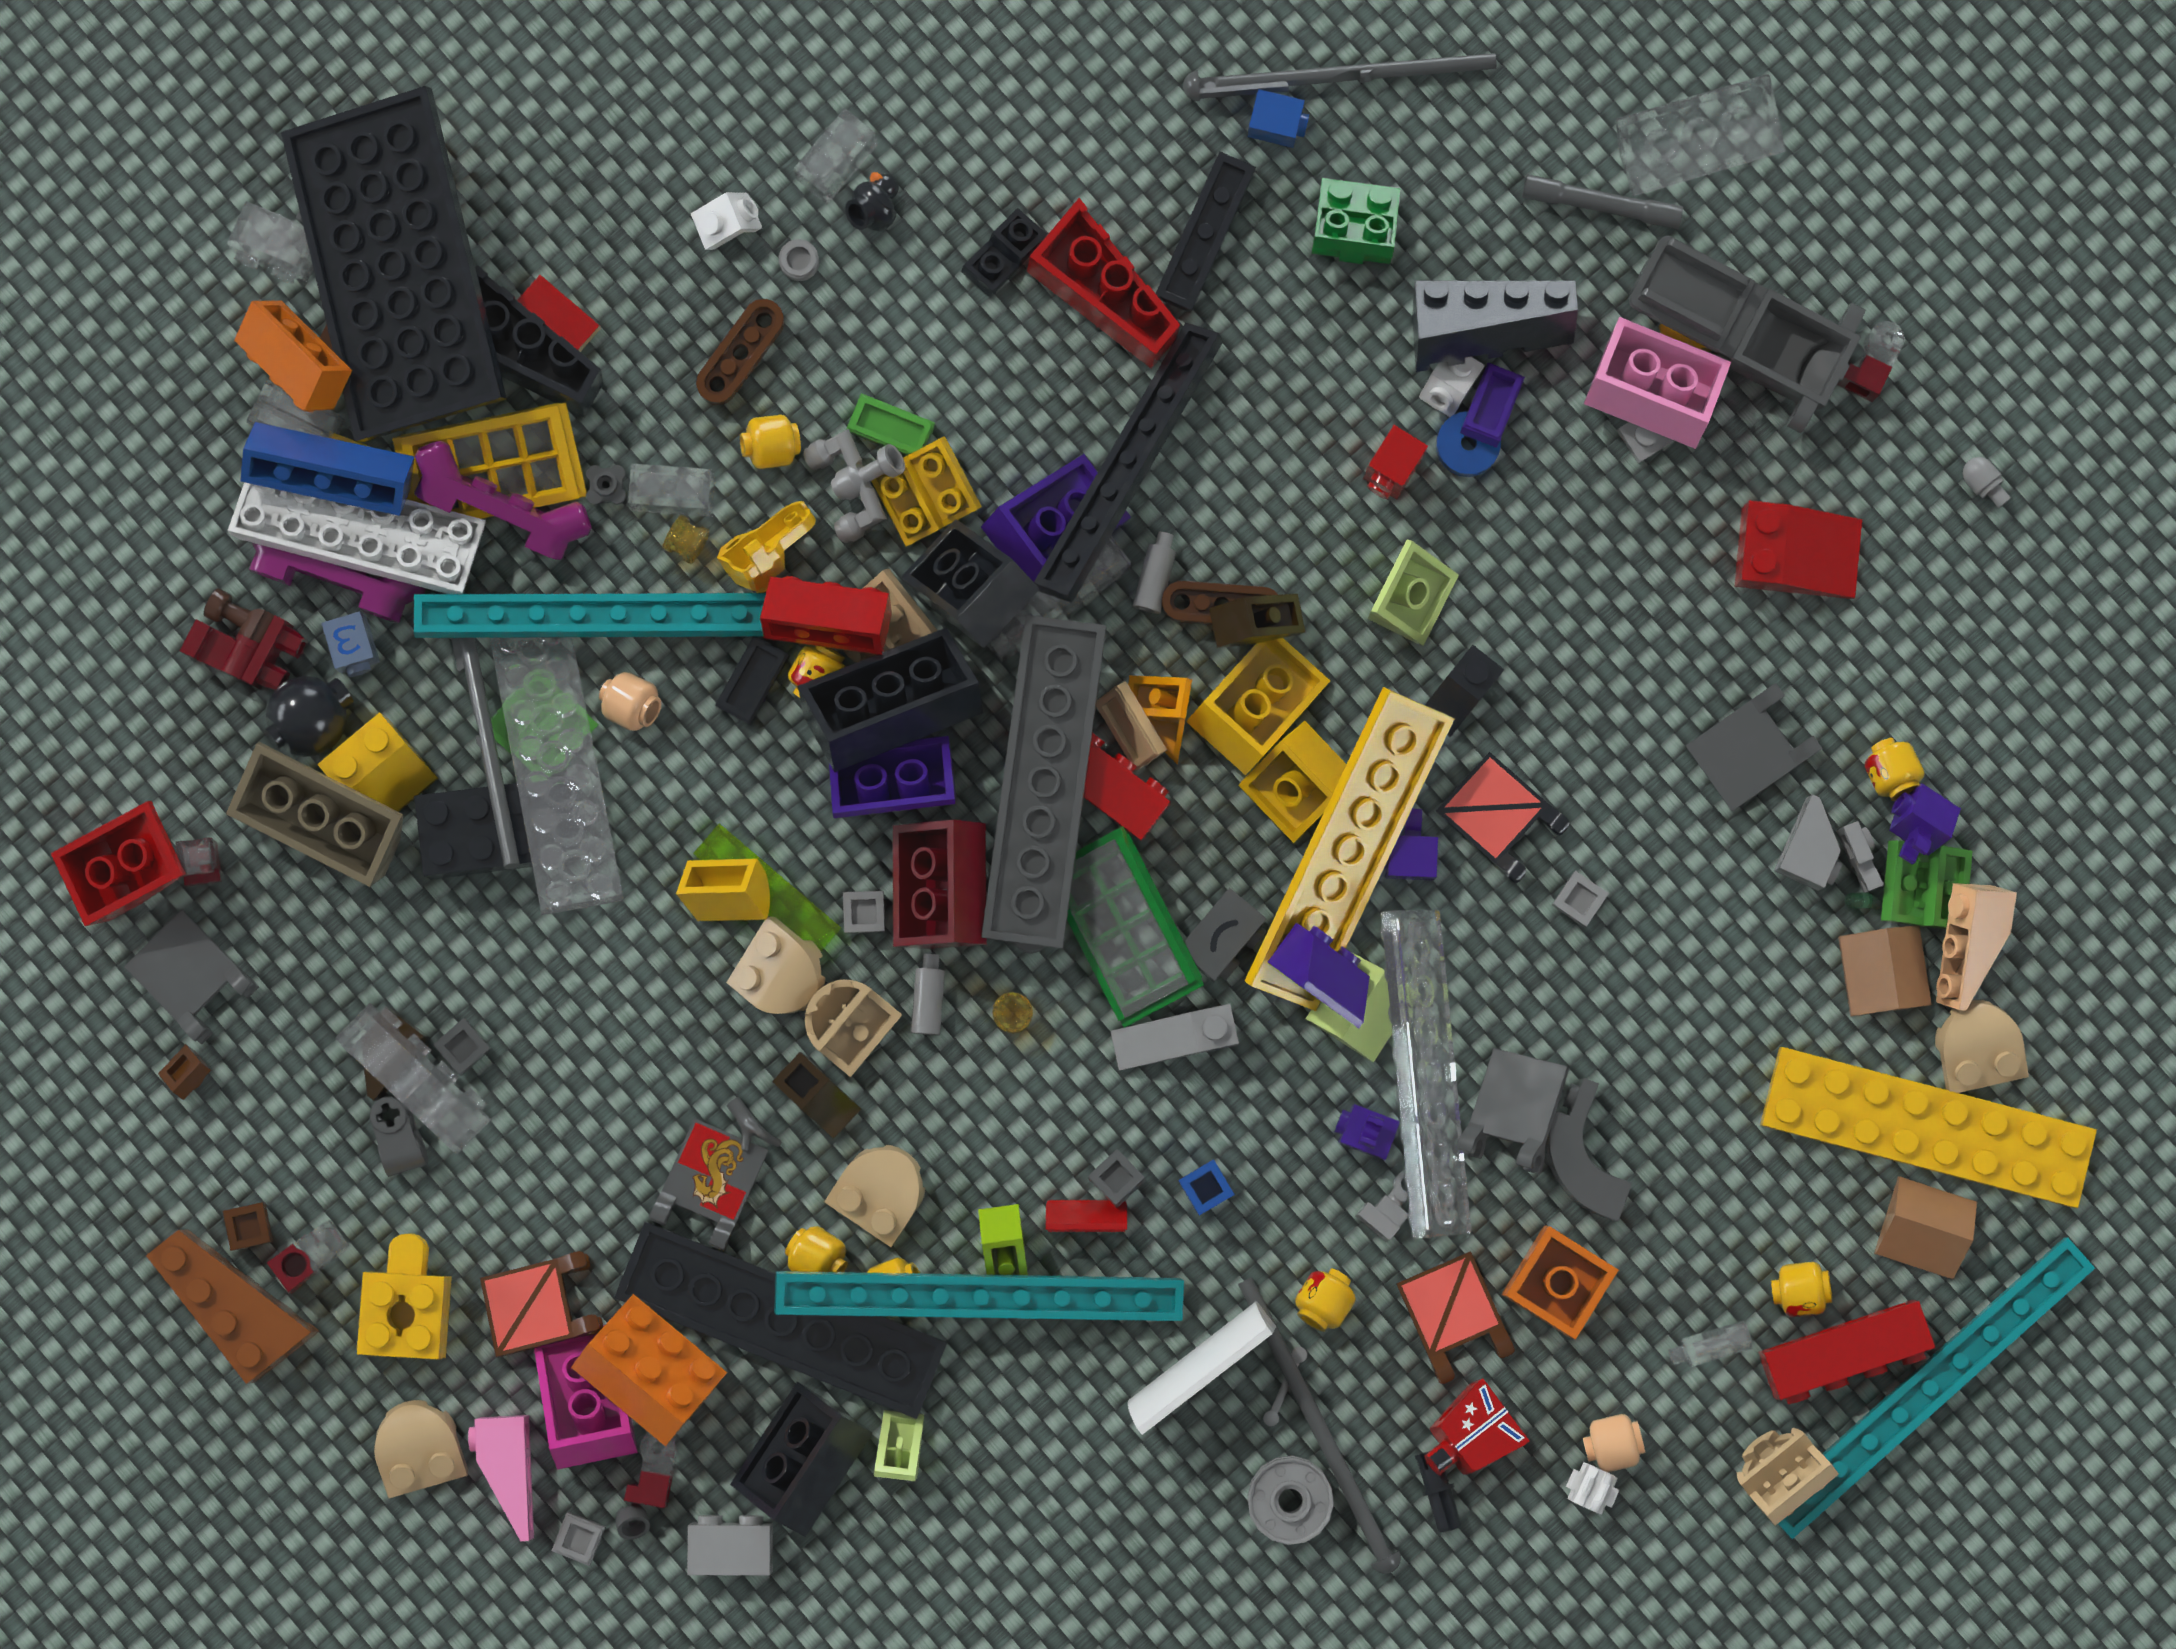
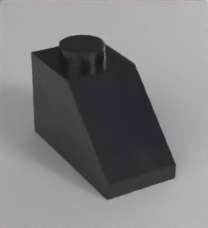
M1474 645L1470 647L1425 704L1454 718L1447 734L1449 737L1454 734L1505 670Z

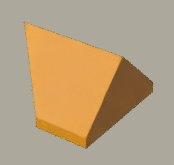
M1130 675L1128 682L1130 689L1167 748L1165 753L1178 765L1192 679Z

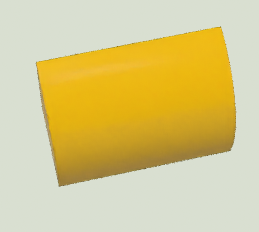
M758 859L687 861L676 895L697 921L767 920L770 908V888L766 872Z

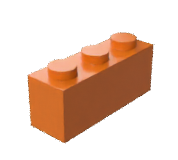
M251 301L234 341L246 352V356L251 361L257 363L270 376V380L275 385L281 387L293 399V403L298 408L307 412L334 410L352 369L283 301Z

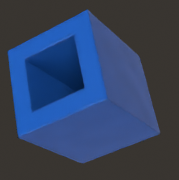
M1258 89L1247 137L1294 148L1296 136L1304 138L1310 114L1302 113L1305 100Z
M1214 1159L1178 1180L1198 1216L1235 1195Z

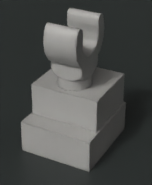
M1406 1171L1396 1175L1393 1181L1394 1189L1388 1196H1383L1375 1206L1369 1202L1365 1203L1355 1215L1356 1218L1385 1242L1393 1238L1402 1223L1409 1216L1401 1208V1205L1407 1199L1416 1197L1423 1188L1422 1184H1418L1412 1192L1404 1191L1401 1187V1181L1406 1176Z

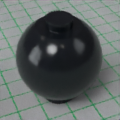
M312 676L292 678L281 684L271 695L265 714L268 727L264 729V732L276 749L283 747L288 753L303 757L320 755L334 747L341 739L347 725L346 710L354 705V700L348 689L338 678L333 679L327 684L321 679Z

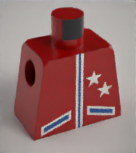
M1482 1378L1470 1383L1430 1427V1431L1439 1442V1445L1424 1457L1430 1468L1438 1475H1441L1453 1464L1456 1465L1463 1475H1466L1504 1457L1530 1441Z

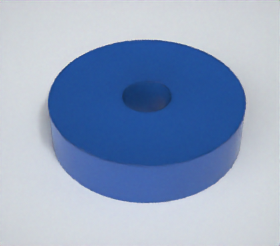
M1468 411L1454 414L1443 423L1436 438V452L1440 462L1448 471L1462 477H1473L1486 472L1495 463L1500 452L1501 440L1496 448L1473 439L1476 445L1475 448L1470 451L1465 450L1461 445V440L1471 437L1460 433Z

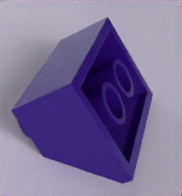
M949 736L917 739L835 773L829 764L833 818L956 803L954 768Z

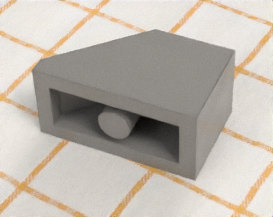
M1812 794L1805 799L1774 869L1775 872L1817 891L1825 888L1827 883L1833 885L1842 867V863L1837 861L1841 850L1820 797Z

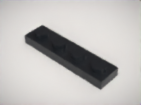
M1219 151L1155 293L1161 301L1192 313L1256 171L1255 166Z

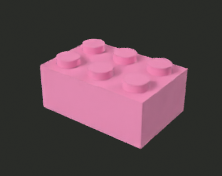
M1619 317L1606 345L1584 404L1696 449L1709 424L1731 361Z

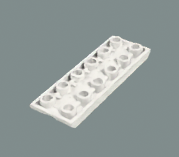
M244 482L228 533L240 540L446 594H463L486 520L453 511L448 513L437 507L406 499L401 515L398 516Z

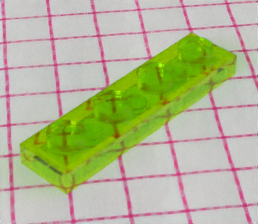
M720 823L693 853L700 860L758 859L766 872L769 882L770 908L768 916L779 919L802 940L813 941L821 953L841 931L842 928Z

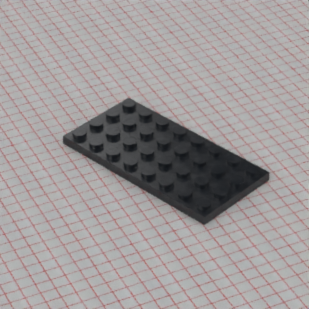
M428 86L419 87L282 131L281 136L332 349L352 369L343 389V395L354 441L366 442L506 400L507 397L432 88Z

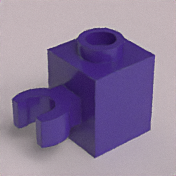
M1922 783L1909 794L1906 792L1902 793L1892 806L1891 812L1894 814L1889 829V831L1905 840L1899 856L1913 865L1917 860L1919 852L1929 856L1952 838L1961 808Z
M1412 808L1404 825V836L1399 835L1384 867L1386 869L1385 879L1434 881L1437 878L1438 837L1421 836L1422 809Z
M1353 1104L1350 1112L1342 1110L1334 1132L1341 1134L1338 1143L1381 1160H1386L1400 1121Z

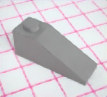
M1230 1004L1111 1031L1119 1071L1237 1046L1239 1044Z

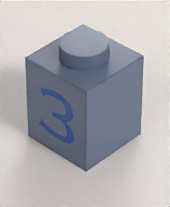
M359 611L321 623L334 668L341 674L347 673L348 677L359 676L372 670L370 665L380 662L368 619L362 612Z

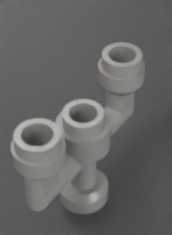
M849 429L828 440L818 439L814 441L808 448L804 449L803 453L806 463L813 470L824 469L833 464L835 457L841 453L844 457L847 467L836 472L835 478L831 481L832 489L841 500H853L860 496L865 510L859 513L849 512L835 522L834 529L836 535L844 543L854 542L862 538L866 529L887 519L870 481L883 474L894 478L905 471V462L901 453L891 444L880 448L877 452V460L863 467L861 456Z

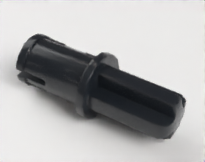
M1428 1452L1415 1455L1426 1489L1422 1493L1423 1496L1428 1495L1438 1531L1448 1532L1459 1528L1461 1521L1451 1488L1455 1487L1454 1483L1449 1484L1446 1471L1438 1475L1430 1468L1424 1457Z

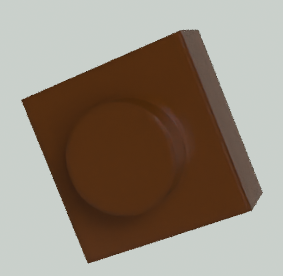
M185 1044L158 1074L170 1090L184 1100L193 1090L201 1085L211 1069L195 1050Z
M266 1202L223 1211L230 1251L273 1242Z

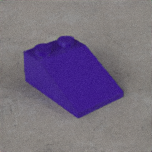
M1085 454L1000 505L984 522L981 528L994 546L1013 559L1034 582L1098 472ZM1127 511L1123 514L1115 530L1131 518Z

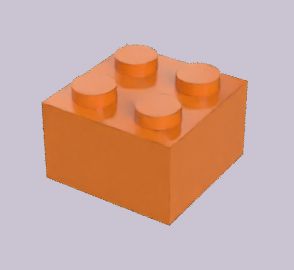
M1543 1226L1501 1295L1567 1337L1576 1340L1619 1270L1554 1228Z

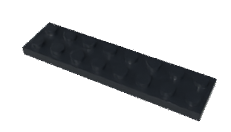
M644 1222L614 1298L626 1302L634 1294L663 1318L915 1419L918 1418L948 1342L884 1316L776 1315L774 1313L776 1273L649 1222Z

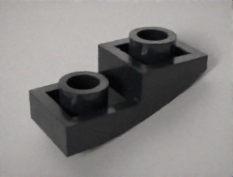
M1017 208L991 234L989 241L963 265L961 273L991 298L1029 258L1047 236V233Z

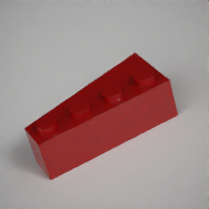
M1078 198L1029 256L1027 272L1151 369L1177 338L1180 328L1179 322L1152 288L1143 282L1135 272L1133 264L1126 256L1123 257L1110 240L1106 230L1101 224L1098 225L1089 214L1086 205Z

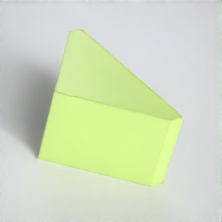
M884 1410L874 1477L915 1481L917 1479L924 1414H919L918 1418L915 1419L898 1411Z

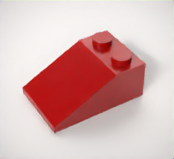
M1749 500L1741 510L1734 587L1855 599L1862 519L1789 504Z
M147 801L51 853L84 926L108 922L126 913L186 874L152 801Z

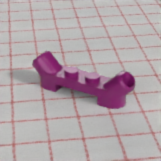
M442 440L421 447L415 455L422 474L414 491L418 498L448 513L451 512L456 499L523 528L529 531L525 547L544 556L562 560L569 543L588 536L592 529L584 505L577 501L544 513L533 508L534 502L520 494L512 493L511 497L496 491L497 485L487 479L475 476L474 480L462 476L449 444Z
M252 543L256 553L249 567L251 572L288 586L291 585L295 572H299L362 594L358 607L367 614L399 624L405 605L414 601V594H425L426 588L385 577L374 579L366 576V572L340 567L328 562Z

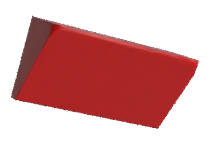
M1049 1200L1046 1203V1230L1048 1232H1125L1127 1230V1203L1124 1201L1116 1208L1109 1200Z

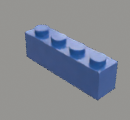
M255 422L243 448L240 482L400 516L411 489L414 456Z

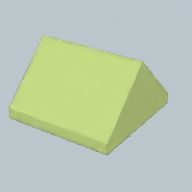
M1407 539L1368 619L1424 646L1459 575L1415 542Z
M1354 954L1361 960L1357 967L1370 976L1364 1023L1358 1029L1322 1002H1320L1317 1011L1311 1010L1305 1019L1374 1063L1417 994L1386 970Z

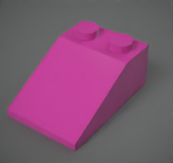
M597 1334L534 1348L549 1450L557 1470L638 1453L632 1418L571 1368L588 1343Z

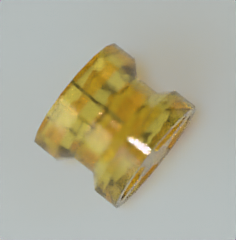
M681 514L670 528L662 549L668 553L677 552L682 555L686 563L691 565L704 548L710 530L704 526L696 527L692 525L689 518Z
M1005 993L993 1005L992 1014L994 1022L1006 1033H1020L1028 1028L1032 1022V1005L1020 993Z

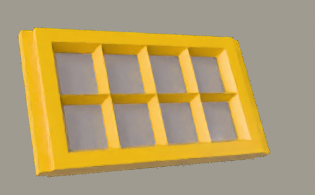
M566 402L413 432L392 438L396 453L414 456L411 489L407 497L411 501L430 505L414 494L422 477L415 455L421 447L441 440L449 444L462 476L474 480L475 476L487 479L496 484V491L511 497L512 493H516L534 502L533 508L586 497V485ZM456 499L451 510L480 519L494 516Z

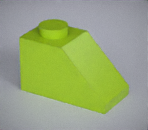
M1019 1204L978 1209L986 1274L1028 1275Z

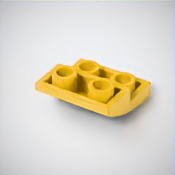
M945 436L903 457L905 462L904 473L894 478L883 474L871 481L906 547L951 524L955 519L958 520L982 507Z

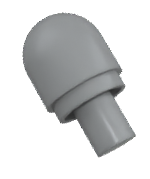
M1975 457L1965 464L1963 479L1976 495H1979L1982 499L1988 495L1998 508L2011 499L2001 487V484L2004 482L2001 477L2002 474L1988 459Z

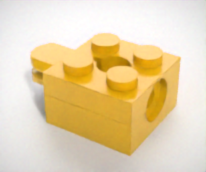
M408 1233L401 1234L392 1239L388 1250L387 1272H363L357 1355L438 1360L446 1358L452 1276L427 1275L429 1246L427 1241L420 1235Z

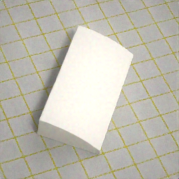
M1257 1301L1128 1400L1130 1415L1141 1435L1273 1334L1276 1325Z

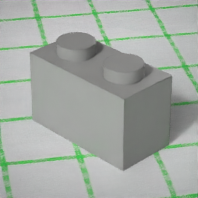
M699 1515L698 1522H692L688 1525L687 1575L770 1576L773 1572V1523H763V1515H740L739 1523H722V1515Z

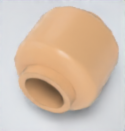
M622 672L616 675L613 680L608 679L601 687L599 693V700L602 701L601 711L604 717L628 730L637 731L644 726L649 727L656 720L661 709V699L658 697L656 686L632 673Z
M1625 1414L1592 1421L1589 1428L1590 1436L1583 1438L1588 1462L1597 1460L1599 1468L1605 1472L1634 1467L1640 1461V1454L1646 1453L1638 1421L1631 1422V1419Z

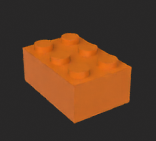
M634 1294L588 1343L571 1367L665 1447L728 1373Z

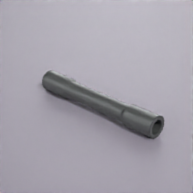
M1530 174L1526 176L1522 198L1590 209L1638 219L1647 224L1677 230L1679 229L1683 214V206L1651 199L1641 200L1568 185L1559 180Z

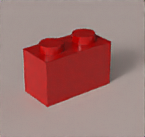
M1393 425L1367 467L1363 478L1369 482L1367 488L1383 499H1388L1391 496L1397 500L1421 463L1428 445Z

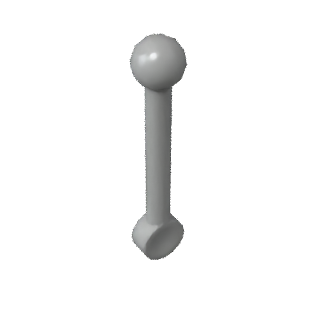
M1295 1347L1291 1351L1297 1367L1307 1358V1351L1303 1347ZM1285 1378L1271 1410L1264 1414L1263 1420L1267 1426L1272 1427L1279 1422L1278 1412L1289 1389Z

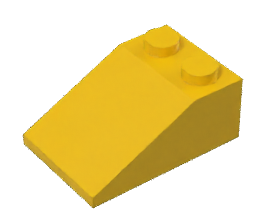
M1284 638L1256 643L1186 722L1244 775H1247L1327 686L1330 680Z

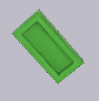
M861 393L846 430L849 429L851 434L883 447L891 444L901 454L907 456L928 445L935 428V422Z

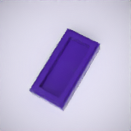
M1488 362L1460 433L1497 448L1525 377Z

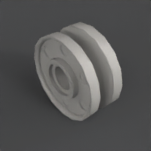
M1293 1455L1276 1457L1262 1465L1251 1479L1247 1495L1250 1517L1257 1529L1272 1541L1287 1545L1305 1543L1319 1535L1330 1521L1334 1505L1331 1484L1322 1469L1308 1459ZM1286 1489L1297 1490L1302 1496L1301 1505L1295 1510H1285L1278 1502L1280 1494Z

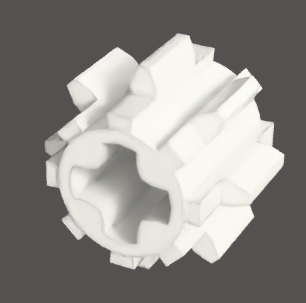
M1583 1462L1580 1471L1573 1469L1566 1487L1571 1489L1567 1499L1602 1515L1605 1507L1609 1506L1612 1508L1619 1489L1614 1486L1618 1478Z

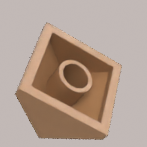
M1920 926L1885 928L1838 937L1850 1017L1932 1005Z
M1898 1176L1874 1254L1954 1279L1973 1243L1977 1202Z

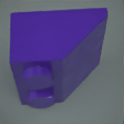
M1296 923L1268 960V963L1359 1029L1364 1023L1370 978L1369 975L1357 967L1361 960L1343 946H1341L1338 952L1332 949L1330 944L1334 939L1315 925L1308 931Z

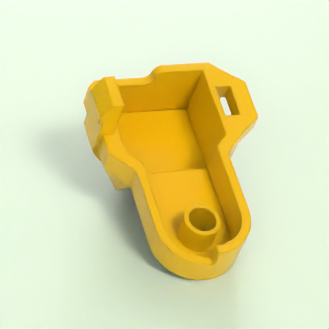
M804 501L791 503L777 512L759 528L732 538L720 548L717 559L737 585L756 593H764L767 591L770 576L776 577L785 570L784 551L811 530L816 523V518Z

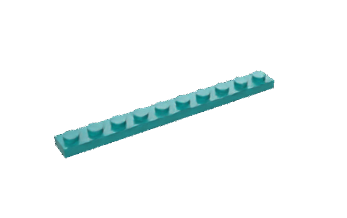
M766 593L414 594V637L763 636L760 616Z
M2064 1237L1822 1453L1839 1475L1795 1509L1791 1515L1778 1523L1779 1527L1790 1539L1796 1537L2095 1269L2068 1237Z
M776 1271L774 1313L776 1315L1183 1321L1184 1280L1182 1278Z

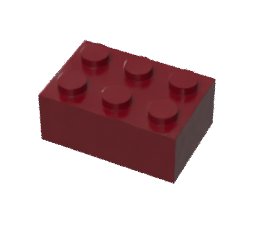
M943 820L893 825V947L934 949L987 945V938H982L986 908V823Z

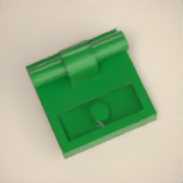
M1322 178L1312 254L1339 257V262L1361 265L1363 261L1391 264L1395 246L1401 188Z

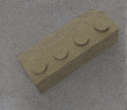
M261 742L256 743L226 812L230 817L369 887L382 879L389 868L400 843L404 816Z

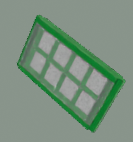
M1119 827L1076 851L1067 921L1110 1006L1123 1027L1125 1028L1203 987L1202 976L1132 838L1125 831L1124 827Z

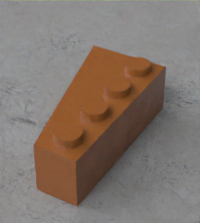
M177 1230L146 1255L246 1384L257 1382L319 1332L312 1324L299 1317L290 1307L259 1286L260 1284L242 1273L230 1261L190 1230Z

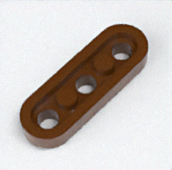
M758 299L750 303L697 376L696 385L700 396L707 403L723 405L731 401L775 342L784 327V316L778 304L769 299ZM761 316H769L772 319L770 326L766 328L759 327L757 321ZM740 347L748 350V356L743 360H738L734 357V352ZM720 379L725 382V387L722 391L714 392L711 390V383L714 380Z
M1177 581L1170 584L1164 591L1162 608L1166 616L1175 622L1212 625L1209 608L1214 607V603L1219 599L1230 602L1242 597L1278 594L1268 587ZM1179 596H1184L1189 600L1190 605L1188 608L1180 610L1174 604L1175 599Z

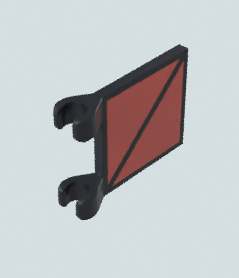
M1490 752L1436 810L1437 814L1491 860L1514 883L1522 880L1526 874V868L1507 852L1539 818L1558 836L1568 829L1570 823L1562 813L1548 804Z

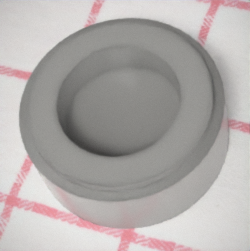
M795 239L789 241L782 247L779 253L780 268L784 275L791 280L805 281L815 275L819 267V256L816 248L806 240Z

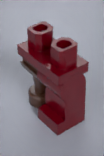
M220 588L215 589L205 605L203 615L214 622H220L225 618L240 627L236 638L234 639L196 619L179 651L194 660L250 684L259 690L262 687L276 690L281 684L288 681L290 676L288 671L274 665L280 652L283 651L298 659L302 655L308 640L293 629L294 626L286 620L258 608L251 611L232 603L233 598L230 593Z

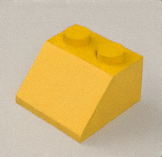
M380 712L317 764L326 776L397 812L414 800V796L421 794L439 779L392 722Z
M1304 721L1283 738L1238 786L1294 843L1322 817L1346 767V763Z

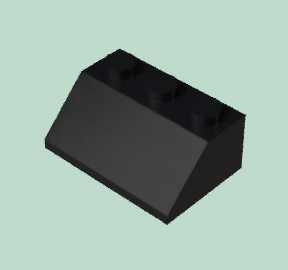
M797 1381L730 1485L771 1519L806 1537L873 1433L853 1417Z

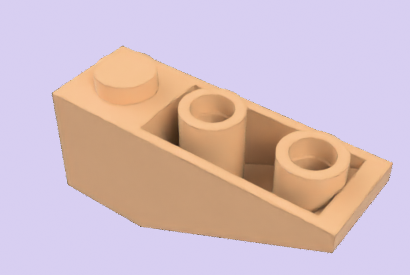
M1953 883L1951 898L1948 902L1949 913L1946 934L1942 944L1943 955L1940 976L1936 986L1937 1003L1957 1010L1966 1011L2011 933L2017 892L1993 885Z

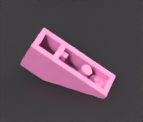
M529 1415L475 1419V1427H469L470 1452H476V1461L520 1541H530L534 1538Z

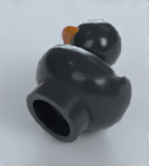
M873 172L870 175V181L863 182L855 188L852 199L845 206L847 219L853 227L859 230L869 228L874 231H880L893 224L896 218V211H894L892 199L899 190L895 177L885 173Z

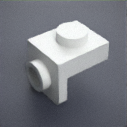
M726 192L691 213L705 250H714L743 232H756L762 228L758 218V208L747 193Z
M1472 357L1465 358L1464 364L1448 366L1447 361L1440 362L1431 373L1419 398L1434 409L1451 417L1456 413L1485 365Z

